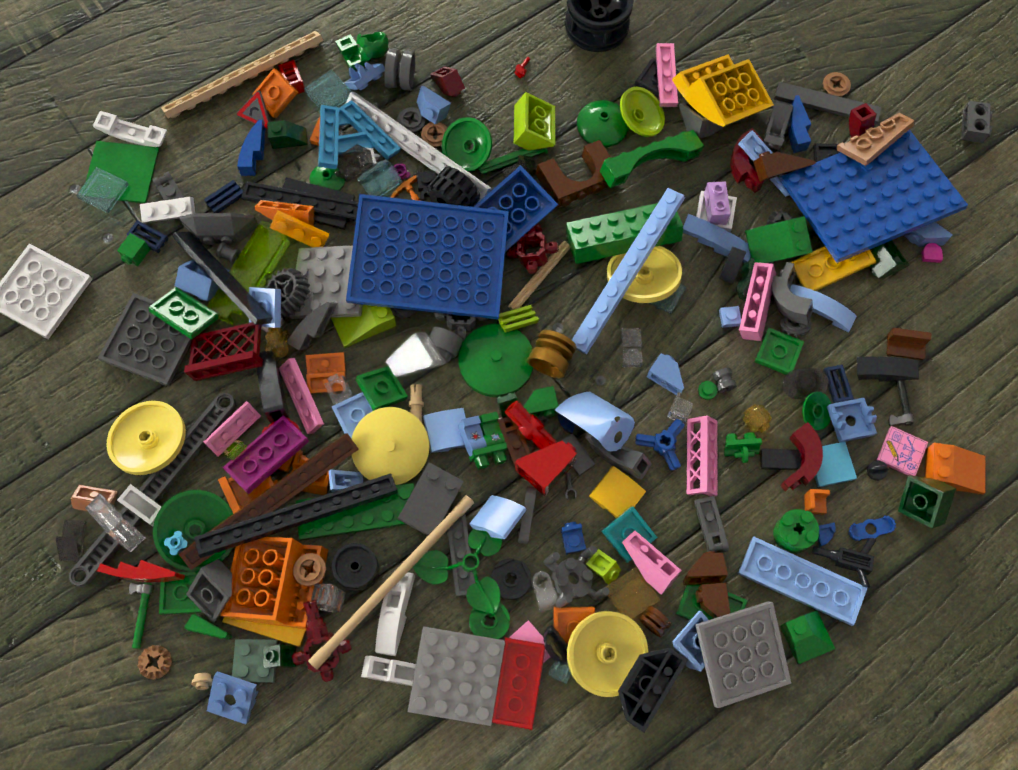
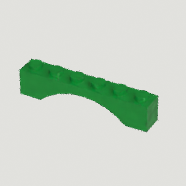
M694 130L683 131L674 137L669 136L662 141H655L648 146L638 147L631 152H623L619 156L605 159L600 173L608 186L613 188L626 183L631 172L647 161L666 158L685 162L698 157L704 145Z

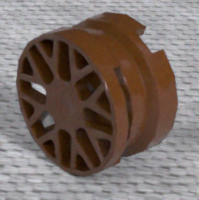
M649 606L646 610L647 613L645 615L642 614L639 620L649 631L661 638L665 634L664 630L669 629L672 623L670 621L667 623L668 618L653 606Z

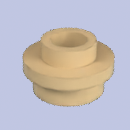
M195 674L192 686H195L197 690L208 689L213 682L211 674Z

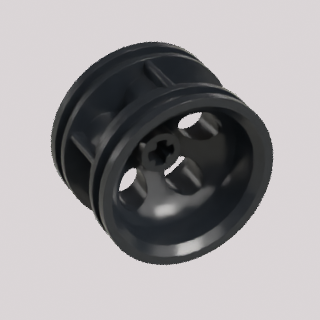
M567 0L565 29L568 37L578 47L591 52H606L618 47L627 37L634 0ZM599 3H607L609 6L605 8L599 5ZM588 5L591 10L586 11L581 6ZM611 16H618L613 20L609 19Z

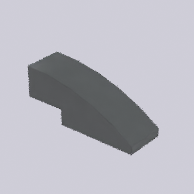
M326 302L308 314L293 331L287 344L297 350H306L312 338L322 336L338 303Z

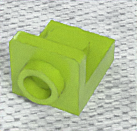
M599 549L586 563L587 567L602 577L608 585L618 578L621 571L617 562Z

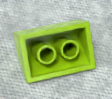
M525 92L514 105V144L527 150L554 147L555 106Z

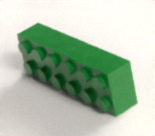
M658 203L567 222L566 238L568 244H570L575 263L579 264L627 253ZM678 212L675 213L655 247L682 241L683 224Z

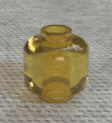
M754 404L743 412V421L752 432L759 430L762 433L770 427L769 422L772 420V416L763 405Z

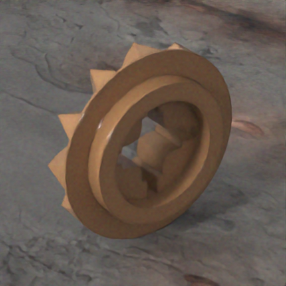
M838 72L826 75L822 83L824 91L840 97L848 94L851 88L848 77ZM839 83V87L833 88V85Z
M440 122L437 124L428 123L422 129V140L434 148L437 146L442 147V139L447 126ZM435 130L438 134L436 140L433 138Z
M314 553L301 556L295 562L293 574L297 582L309 587L319 584L327 570L325 561ZM312 565H314L313 569L315 570L316 574L309 573V575H307L308 572L303 567L305 566L311 568Z
M152 645L143 650L142 654L138 657L137 666L140 674L144 677L159 679L170 670L172 664L171 654L162 646ZM150 656L155 659L159 657L157 661L159 668L153 665L149 667L151 664Z

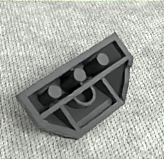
M194 213L180 216L183 226L201 244L205 245L220 244L222 242L227 243V245L239 243L258 226L255 216L250 214Z

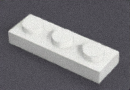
M184 197L140 204L142 222L150 223L180 218L182 215L194 214V198Z

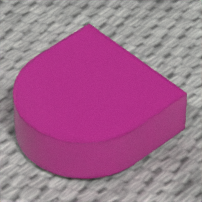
M929 243L923 248L922 262H942V249L938 244Z

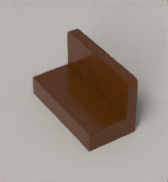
M893 328L887 334V355L924 360L926 344L931 340V333Z

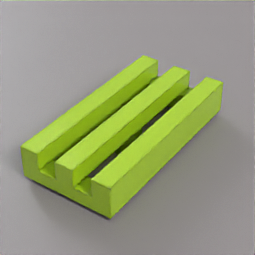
M532 305L500 313L498 321L504 332L538 323L539 318L535 316V311H532Z

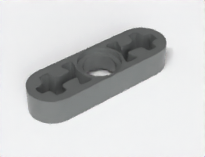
M527 486L524 507L527 510L522 516L518 543L528 544L537 491V488Z

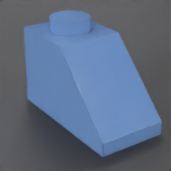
M421 86L417 98L420 114L430 122L437 124L447 118L451 103L425 86Z
M934 222L904 236L911 243L921 247L929 243H935L939 246L945 245L952 234Z
M661 353L649 370L647 378L680 397L684 386L678 363L670 355Z

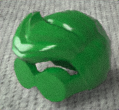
M375 32L373 34L357 35V44L360 45L358 52L364 60L381 58L387 53L388 38L386 33Z

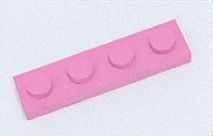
M657 43L659 107H677V87L672 81V78L676 76L674 43Z
M289 358L279 367V371L307 434H313L324 423L295 358Z

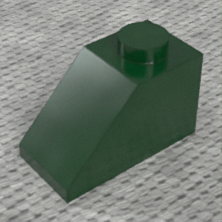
M286 120L267 122L268 138L272 149L308 145L305 127Z

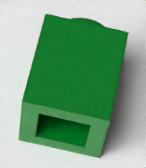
M130 233L117 251L121 255L123 262L128 265L132 263L139 266L151 249L146 241Z

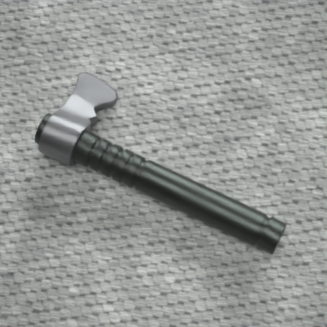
M905 380L897 381L903 415L898 416V418L890 415L889 424L891 426L895 424L910 426L914 423L913 414L910 411Z

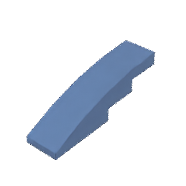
M688 214L683 226V233L698 238L697 242L713 247V252L727 257L732 247L746 251L743 263L748 264L751 256L747 242L723 228Z

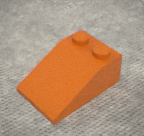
M933 443L926 448L925 478L942 481L956 488V491L985 494V456L954 445Z

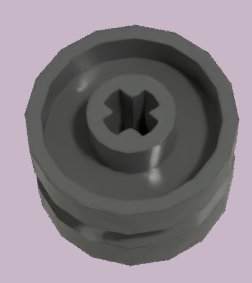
M388 49L385 63L386 88L396 89L398 84H400L402 90H412L416 65L414 51L405 50L401 56L399 49Z

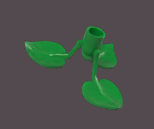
M473 529L468 537V545L470 548L475 549L476 552L465 555L462 562L447 566V556L441 551L432 550L425 553L413 566L415 573L422 580L434 585L442 584L447 580V570L462 566L464 571L473 573L476 582L467 589L466 597L470 606L476 610L491 614L497 611L500 603L499 586L491 577H484L479 581L476 569L479 565V558L477 556L479 552L484 556L495 555L501 548L502 539L490 537L487 531Z

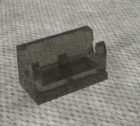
M358 144L338 156L337 168L339 171H336L335 174L348 182L374 166L371 151Z

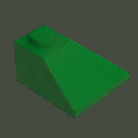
M818 611L808 613L780 625L797 664L835 649Z

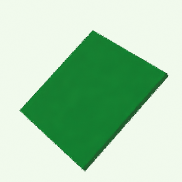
M96 141L82 196L146 203L159 147Z

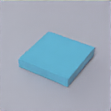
M846 442L822 446L823 460L815 476L818 488L857 479Z

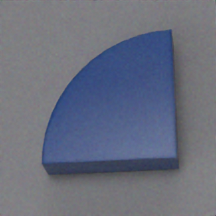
M835 522L819 526V547L826 545L832 539L835 533Z

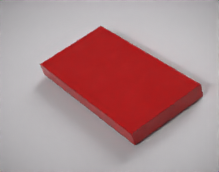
M505 637L492 723L533 729L545 654L544 644Z

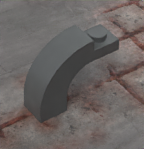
M775 100L763 138V142L767 147L779 150L782 146L793 104Z
M787 262L785 268L781 269L780 276L773 277L772 291L774 301L779 312L787 319L808 325L814 310L812 299L796 296L790 291L796 272L794 263Z
M589 433L586 435L587 440L591 443L590 447L595 453L612 466L632 477L642 480L652 465L642 452L632 450L625 445L617 451H607L595 437Z

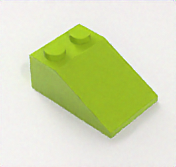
M363 305L362 314L359 317H331L344 348L396 326L394 315L389 307Z

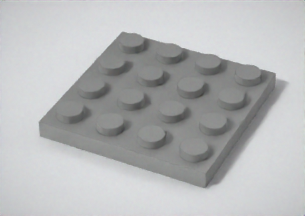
M353 245L299 248L296 270H299L308 279L310 293L307 294L309 299L304 301L305 305H302L300 311H296L295 315H290V318H305L326 302L338 303L331 317L361 316L362 304L346 303Z
M768 601L695 624L714 707L721 708L791 684L773 602Z
M423 626L408 712L491 726L505 640Z

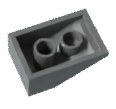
M429 462L397 519L429 536L442 522L464 481Z

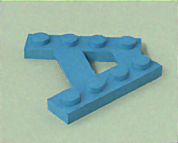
M352 100L340 108L321 105L318 167L337 169L339 154L362 151L366 148H375L386 160L400 152L401 148ZM350 124L359 132L339 136V126Z

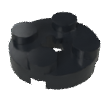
M508 558L500 561L494 567L491 578L499 586L500 597L504 600L519 599L530 588V570L525 563ZM508 574L517 577L514 580L515 584L506 583L505 580L508 579Z

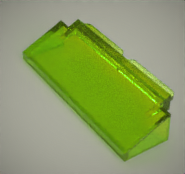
M261 220L229 271L248 293L249 287L263 288L265 286L266 280L264 276L274 271L290 245L285 234L270 228V222ZM220 287L207 306L218 314L220 320L231 325L234 322L230 316L232 312L238 315L243 313Z

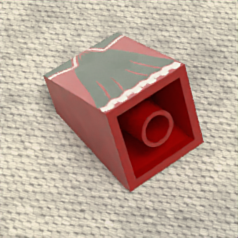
M563 441L557 442L515 461L516 472L534 488H537L545 497L576 462V448L569 442L567 444Z

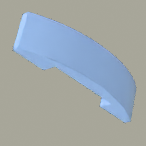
M794 284L791 285L790 291L794 295L812 299L814 313L833 321L832 325L846 332L850 331L856 315L851 310L817 291Z

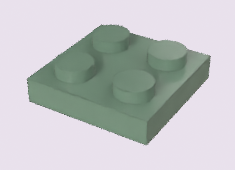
M235 639L232 676L251 683H275L276 667H263V648L278 645V640Z

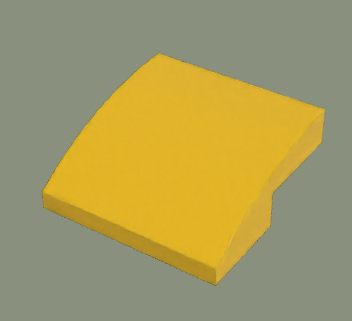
M612 466L589 497L602 509L608 510L615 518H618L631 506L635 507L646 491L625 473Z

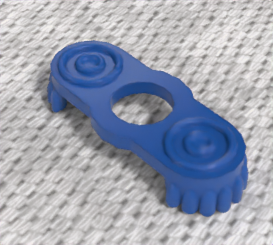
M886 515L875 520L867 519L863 523H853L849 528L848 534L855 541L876 538L879 535L894 531L896 523L892 517ZM873 524L876 528V533L873 535L868 534L865 526Z

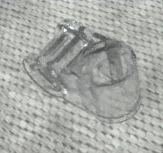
M543 571L536 573L532 579V587L540 613H544L556 607L558 596L549 574ZM538 577L546 580L544 587L541 584H536Z

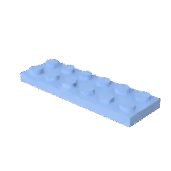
M756 537L751 539L738 575L851 626L855 624L867 588L861 584Z

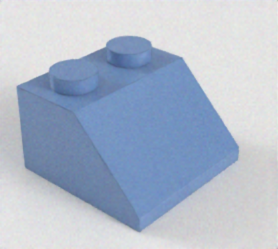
M193 259L178 267L175 286L183 292L191 293L201 300L208 301L217 296L221 290Z

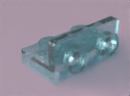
M387 159L378 162L375 167L363 172L357 178L367 194L373 196H382L402 183L395 167Z

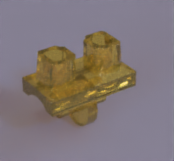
M268 327L269 332L265 334L267 339L265 345L266 353L272 350L276 357L286 356L289 350L287 345L289 338L288 330L282 331V328Z

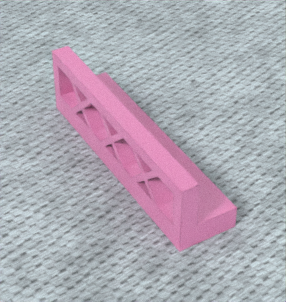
M709 416L687 419L688 495L706 494L710 497L717 496V420ZM701 423L700 430L695 433L694 424ZM697 440H699L700 448L695 452L693 447ZM699 459L700 467L695 471L693 464ZM698 478L700 480V489H693V483Z

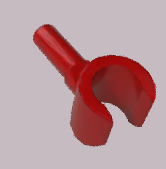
M526 57L521 65H516L515 75L519 78H523L527 72L524 68L530 61L529 57Z

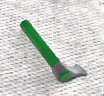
M130 583L129 593L131 595L135 592L142 594L132 644L134 649H140L148 601L153 590L151 583Z

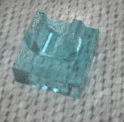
M554 660L548 675L567 684L571 676L568 663H560Z

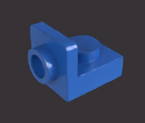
M576 522L566 523L565 527L561 529L566 555L585 551L586 546L582 533V524H576Z

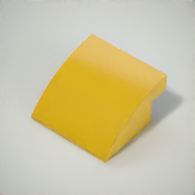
M728 54L681 71L672 78L679 92L698 113L723 127L774 106L749 59L734 64Z

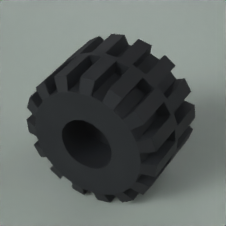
M451 166L445 167L426 188L430 199L434 203L474 207L480 200V193L474 183L464 173Z

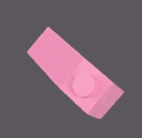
M636 531L631 533L622 542L645 581L661 595L674 583L682 571Z

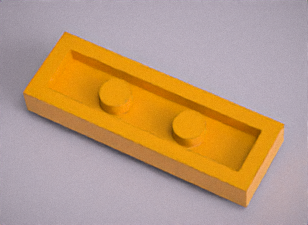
M279 210L270 225L271 229L313 248L324 247L329 237V233Z

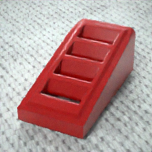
M294 60L278 65L280 73L298 91V94L306 91Z

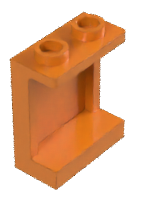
M270 475L250 494H247L232 477L227 479L224 476L218 479L233 514L278 482V480H273Z

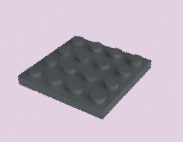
M133 293L98 359L169 387L192 340L149 312V306L156 301Z

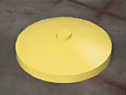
M654 247L623 298L637 303H653L671 296L678 289L682 279V266L679 259L664 247ZM626 253L615 255L610 259L607 267L608 282Z
M160 401L138 403L125 410L111 426L107 437L108 455L112 462L126 473L147 475L157 472L169 465L181 451L186 436L184 421L180 414L167 403Z
M385 407L370 412L357 424L351 438L359 448V450L352 454L353 462L359 472L368 480L392 474L395 485L406 483L421 472L429 456L430 443L424 425L415 415L401 408Z
M601 611L589 615L576 626L568 642L567 662L573 678L583 689L602 697L619 696L618 690L639 655L648 653V644L643 631L634 620L618 612Z

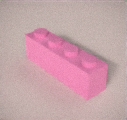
M754 263L739 328L743 339L762 341L773 292L772 280L776 276L773 264Z

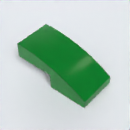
M351 34L335 41L349 68L352 67L356 70V63L365 66L366 60L360 56L358 45Z

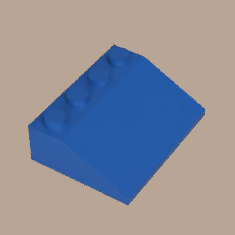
M520 165L474 207L509 211L505 245L506 252L556 208L558 204Z

